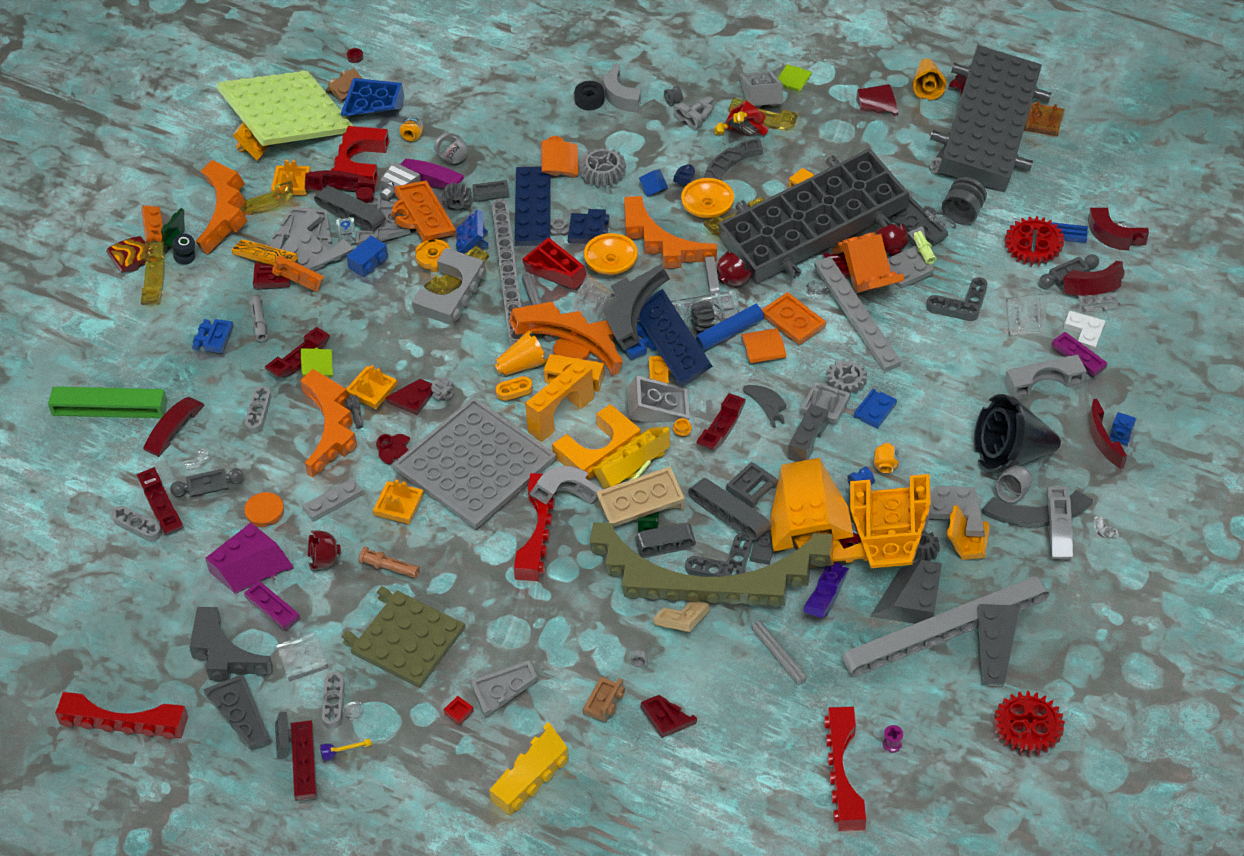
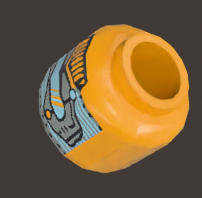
M411 116L404 119L399 132L404 140L414 142L420 138L424 126L420 119Z
M884 443L875 449L874 466L881 473H892L898 468L900 453L898 448L890 443Z

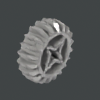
M601 147L598 150L594 148L593 152L588 151V154H584L580 161L579 167L582 179H585L586 183H590L591 186L597 185V187L604 186L605 188L606 185H610L612 187V184H618V181L622 180L626 173L624 156L620 152H616L615 149L609 150L608 147L606 149Z

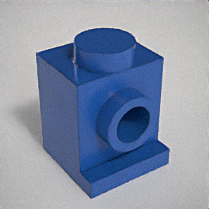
M1117 412L1112 425L1110 440L1112 442L1120 441L1121 445L1128 446L1133 434L1136 418Z

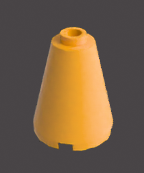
M923 59L919 62L913 80L914 93L921 99L934 100L939 98L945 92L946 78L933 60Z
M531 330L526 332L496 359L497 364H495V367L499 374L503 373L504 376L546 364L548 359H543L545 353L535 335L530 336L532 335Z

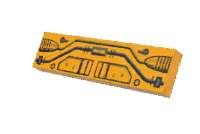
M243 239L231 249L233 255L275 265L274 262L277 256H283L293 262L298 259L297 253Z

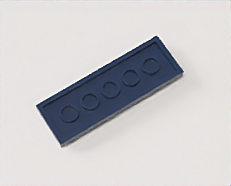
M542 166L516 167L515 246H539L548 237L550 238L551 175L543 173Z
M661 289L648 298L638 320L682 388L713 366L665 291Z

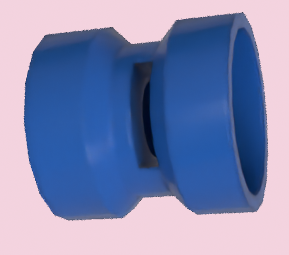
M863 467L859 469V472H853L847 476L849 485L850 481L870 480L871 485L875 483L873 473L868 467Z

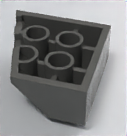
M920 560L912 565L900 568L871 614V617L913 624L933 617L942 563Z

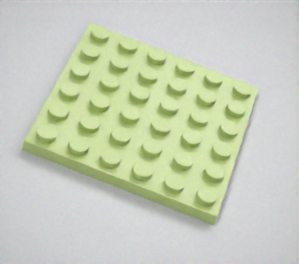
M308 71L273 74L248 79L242 78L240 80H227L217 83L219 92L262 146L339 135L344 132L346 133L348 126H353L346 116H341V110Z

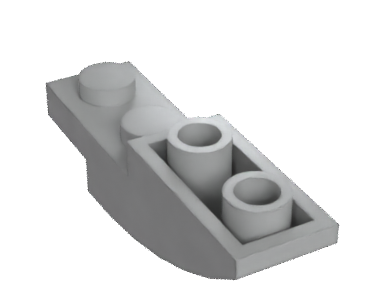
M1047 486L1052 559H1072V514L1068 487Z

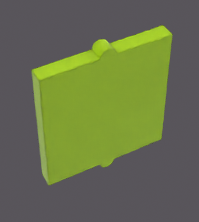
M787 64L778 79L786 89L801 92L811 77L812 72Z
M301 349L302 377L314 369L326 377L333 378L332 349Z

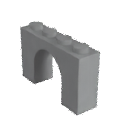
M445 248L437 260L439 271L462 281L461 286L453 293L446 295L435 294L420 288L412 300L414 313L453 326L455 321L459 320L463 308L469 304L470 297L476 292L481 279H484L486 269L483 260Z

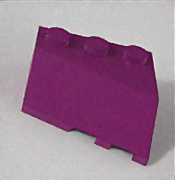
M249 523L205 558L209 572L234 594L252 587L255 583L267 577L270 579L276 577L277 573L294 569L278 544L253 523Z

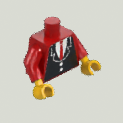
M746 100L731 109L725 124L718 123L714 130L715 135L724 134V129H736L747 136L756 132L764 136L769 128L763 124L766 116Z

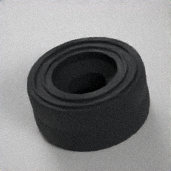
M584 81L575 87V103L580 109L596 110L604 104V88L600 83Z

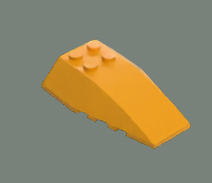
M820 457L782 464L770 516L774 551L794 548L792 536L828 529L832 530L834 540L854 537L848 505Z
M930 474L910 476V487L872 491L870 480L850 481V511L871 568L913 564L931 506Z

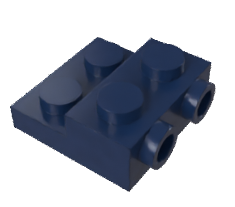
M588 209V214L571 213L568 243L587 244L594 237L607 234L608 227L606 225H609L610 216L606 214V209Z

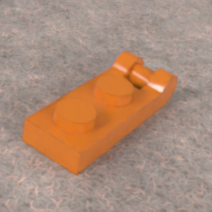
M142 205L141 213L145 241H158V243H161L163 224L160 207Z
M283 256L276 257L275 265L272 269L274 275H282L315 292L319 291L324 278L323 275Z

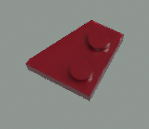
M418 379L388 395L386 403L418 415L434 393L431 391L432 383Z
M661 695L641 702L640 708L661 738L697 723L696 716L692 715L690 717L681 712V707L670 703Z

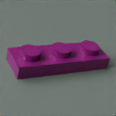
M1066 332L1052 341L1051 346L1064 356L1078 355L1086 372L1093 377L1107 368L1105 360Z
M260 581L244 592L247 600L284 631L300 619L299 613Z

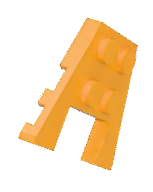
M828 529V530L817 531V532H812V533H814V534H832V530H831V529ZM812 533L792 536L796 548L799 549L810 540ZM833 539L834 547L831 565L836 561L851 563L854 562V559L863 558L864 561H868L862 542L844 549L839 540Z

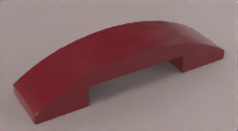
M332 170L313 171L305 174V189L321 191L327 185L335 189L357 191L361 187H370L375 194V181L358 174Z
M315 327L304 336V342L282 359L277 356L265 366V369L278 378L301 369V349H322L329 340L330 335Z
M728 393L721 404L720 412L708 430L704 429L696 444L716 450L726 440L736 424L746 399Z
M186 397L173 405L153 428L143 447L144 451L160 457L170 446L169 439L189 417L194 418L205 406L204 403L191 397Z
M1093 399L1089 418L1092 438L1101 453L1112 464L1122 469L1125 466L1127 455L1120 441L1111 442L1102 424L1104 411L1098 399Z
M155 467L136 474L163 533L166 535L184 528Z

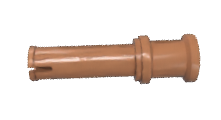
M366 546L363 547L359 556L360 564L366 563L374 566L375 569H388L414 579L418 577L420 572L419 566L390 558L384 552L378 553L369 550Z

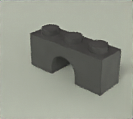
M810 404L788 445L789 460L794 462L809 460L813 453L816 437L821 438L828 425V409Z

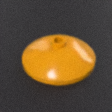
M701 178L690 182L683 189L681 201L683 207L689 213L702 218H713L723 215L731 209L734 203V192L727 183L721 180Z
M616 233L596 236L587 243L584 249V260L588 267L595 272L606 275H615L627 271L635 264L638 257L636 244L630 238Z

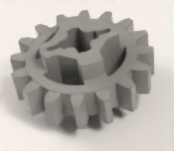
M842 359V362L836 360L835 365L830 364L829 369H827L826 382L829 383L830 387L851 393V391L858 393L859 389L863 390L864 384H867V371H864V365L859 366V361L852 363V359L849 362H846L845 359Z

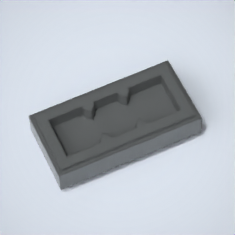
M507 180L472 184L475 201L509 196Z
M771 529L754 541L750 561L770 565L774 550Z
M280 711L275 721L276 754L278 759H285L289 749V742L291 741V729H288L287 712Z

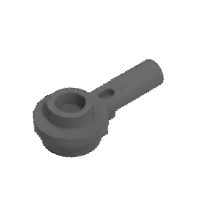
M350 394L347 396L348 399H345V407L353 414L356 428L361 429L364 425L360 417L359 398L357 395L353 396Z

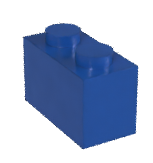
M373 236L368 237L346 256L348 268L362 277L367 276L388 258L387 245Z

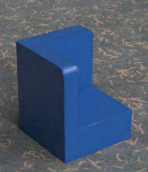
M660 169L653 170L639 177L647 196L668 188Z

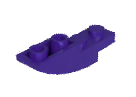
M839 563L827 566L818 579L817 587L806 602L803 612L823 618L825 615L827 616L838 597L849 568Z

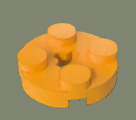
M435 239V242L423 241L417 246L415 251L417 264L422 268L430 269L432 272L439 271L437 260L445 248L450 249L449 245L439 239Z

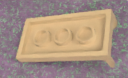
M670 466L596 492L608 523H613L614 527L667 508H678L681 511L685 508V498Z

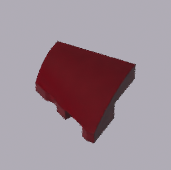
M890 84L857 89L856 100L861 111H873L882 114V111L893 112V116L898 115L897 104Z

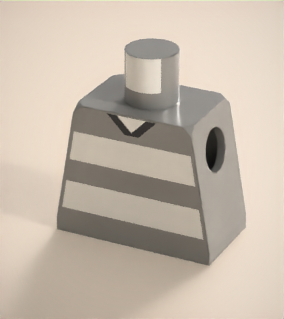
M393 162L380 180L382 189L380 196L385 201H388L391 197L399 200L394 192L395 186L421 182L420 174Z

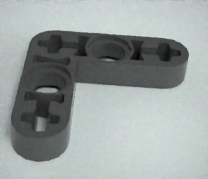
M974 278L971 281L965 301L932 295L927 299L926 308L934 314L966 321H975L979 317L988 283L984 278ZM977 297L980 300L972 301L970 298ZM955 306L957 307V309L950 310L948 307Z
M738 533L734 537L727 562L690 556L685 562V570L689 575L702 577L730 576L734 568H737L735 575L743 574L752 548V539L743 533ZM742 541H746L743 545V549H741L740 543H742ZM740 555L744 559L742 561H735L733 557ZM711 567H717L719 571L717 573H711L709 569Z

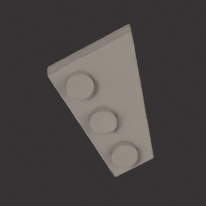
M529 660L471 680L472 688L485 718L537 682V676Z

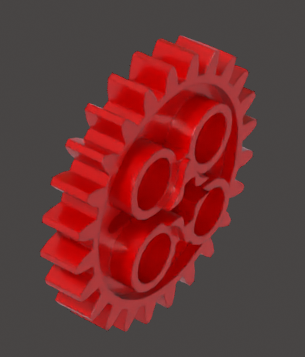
M1029 216L1027 221L1021 218V223L1015 221V226L1010 225V230H1007L1005 235V248H1007V253H1011V258L1017 256V262L1023 260L1024 265L1030 262L1031 266H1033L1034 262H1037L1038 266H1040L1041 261L1047 264L1048 259L1054 261V256L1059 257V252H1062L1064 246V234H1061L1062 229H1057L1058 224L1052 225V220L1045 222V217L1039 220L1038 216L1035 217V220H1032ZM1034 230H1037L1035 252H1032Z
M1019 691L1017 697L1010 694L1009 700L1004 698L1003 703L998 704V709L995 711L994 716L995 733H999V740L1005 739V746L1012 744V751L1019 748L1020 754H1022L1024 750H1027L1029 756H1031L1034 750L1038 755H1040L1041 749L1047 753L1049 746L1055 748L1056 742H1060L1061 736H1063L1065 723L1062 720L1063 713H1058L1059 706L1053 707V700L1046 702L1045 695L1040 699L1038 698V692L1031 696L1030 692L1027 691L1026 696H1023Z

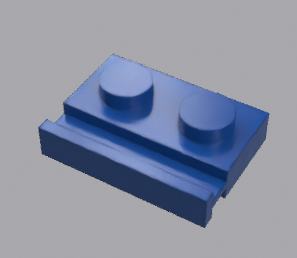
M873 388L854 412V418L858 417L862 422L878 429L896 406L897 399L882 392L878 393Z

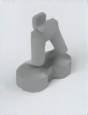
M708 96L690 107L680 103L674 107V114L679 121L687 122L688 126L695 130L703 124L702 121L706 120L714 108V105L711 104L714 102V99ZM702 108L703 112L699 114L697 110Z

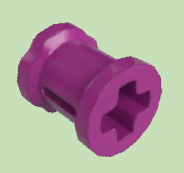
M896 725L888 726L884 731L883 747L890 753H896L902 747L903 730Z

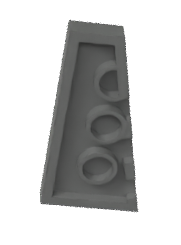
M910 195L909 207L887 217L899 226L900 224L905 225L908 231L923 226L927 242L933 245L948 237V231Z
M979 604L977 607L982 685L1003 686L1005 684L1020 608L1019 605Z
M243 674L203 689L207 698L251 751L271 743Z

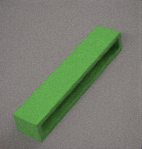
M62 386L52 387L48 406L52 416L162 418L168 401L165 390L157 388Z

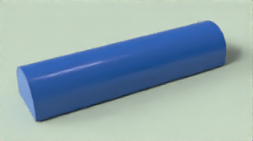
M754 304L697 334L696 341L704 352L764 320L763 311L758 304Z

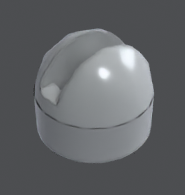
M642 649L635 650L631 656L632 665L636 667L646 666L648 661L647 652L642 651Z

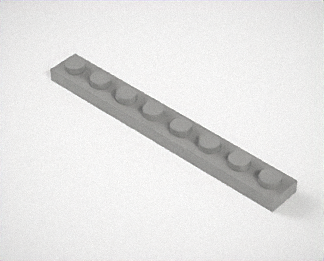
M831 256L814 262V268L882 370L887 372L900 367L902 361Z

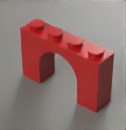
M348 126L346 133L344 132L342 136L343 142L339 145V154L335 157V166L331 170L364 176L375 181L376 187L378 180L377 164L357 163L350 159L361 152L386 153L390 142L388 129Z

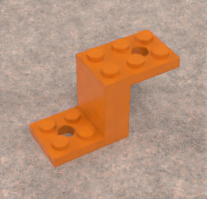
M875 232L863 236L852 237L838 242V246L832 248L834 254H845L855 293L904 281L903 273L897 274L896 271H890L881 234L875 235Z

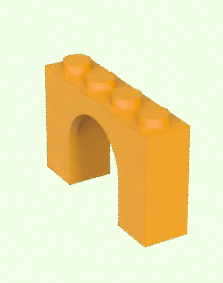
M578 359L525 403L529 434L542 442L555 431L554 414L557 406L566 395L567 400L580 409L594 399L593 372L591 367Z
M611 404L596 413L597 426L612 439L607 446L601 449H587L579 445L568 434L552 444L557 460L564 466L579 468L587 472L588 474L585 478L587 480L595 476L592 470L593 467L641 434V429Z

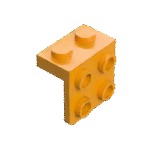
M955 505L950 513V527L947 529L948 539L951 540L955 551L958 552L962 560L985 558L990 530L988 521L982 522L985 533L984 537L966 536L967 520L960 507Z

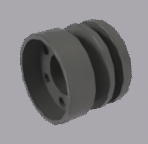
M960 177L956 179L942 202L943 214L952 222L960 225L973 223L986 201L987 192L985 187L973 178Z

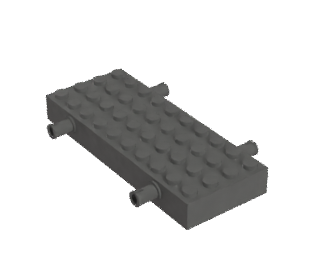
M977 45L971 66L967 67L954 62L951 73L965 76L966 82L950 133L946 134L933 129L930 140L942 143L945 146L938 172L957 178H973L983 186L1005 192L1015 166L1028 171L1031 170L1033 160L1019 157L1017 153L1032 100L1036 98L1049 103L1052 92L1038 89V86H1036L1042 64Z
M870 148L842 162H839L832 155L826 160V164L830 168L752 207H749L744 200H741V203L738 202L735 207L740 213L718 223L719 237L728 249L744 262L745 270H750L752 279L756 284L785 269L791 278L795 279L796 276L798 278L801 275V270L796 266V263L876 223L881 228L892 225L893 223L887 217L909 207V192Z

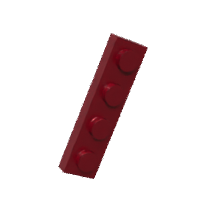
M312 720L291 723L295 801L317 798Z

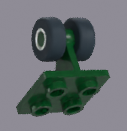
M180 208L177 213L175 212L172 215L171 220L163 225L161 229L162 252L165 254L171 247L174 248V260L179 264L186 265L195 259V240L191 235L183 234L185 231L184 209Z

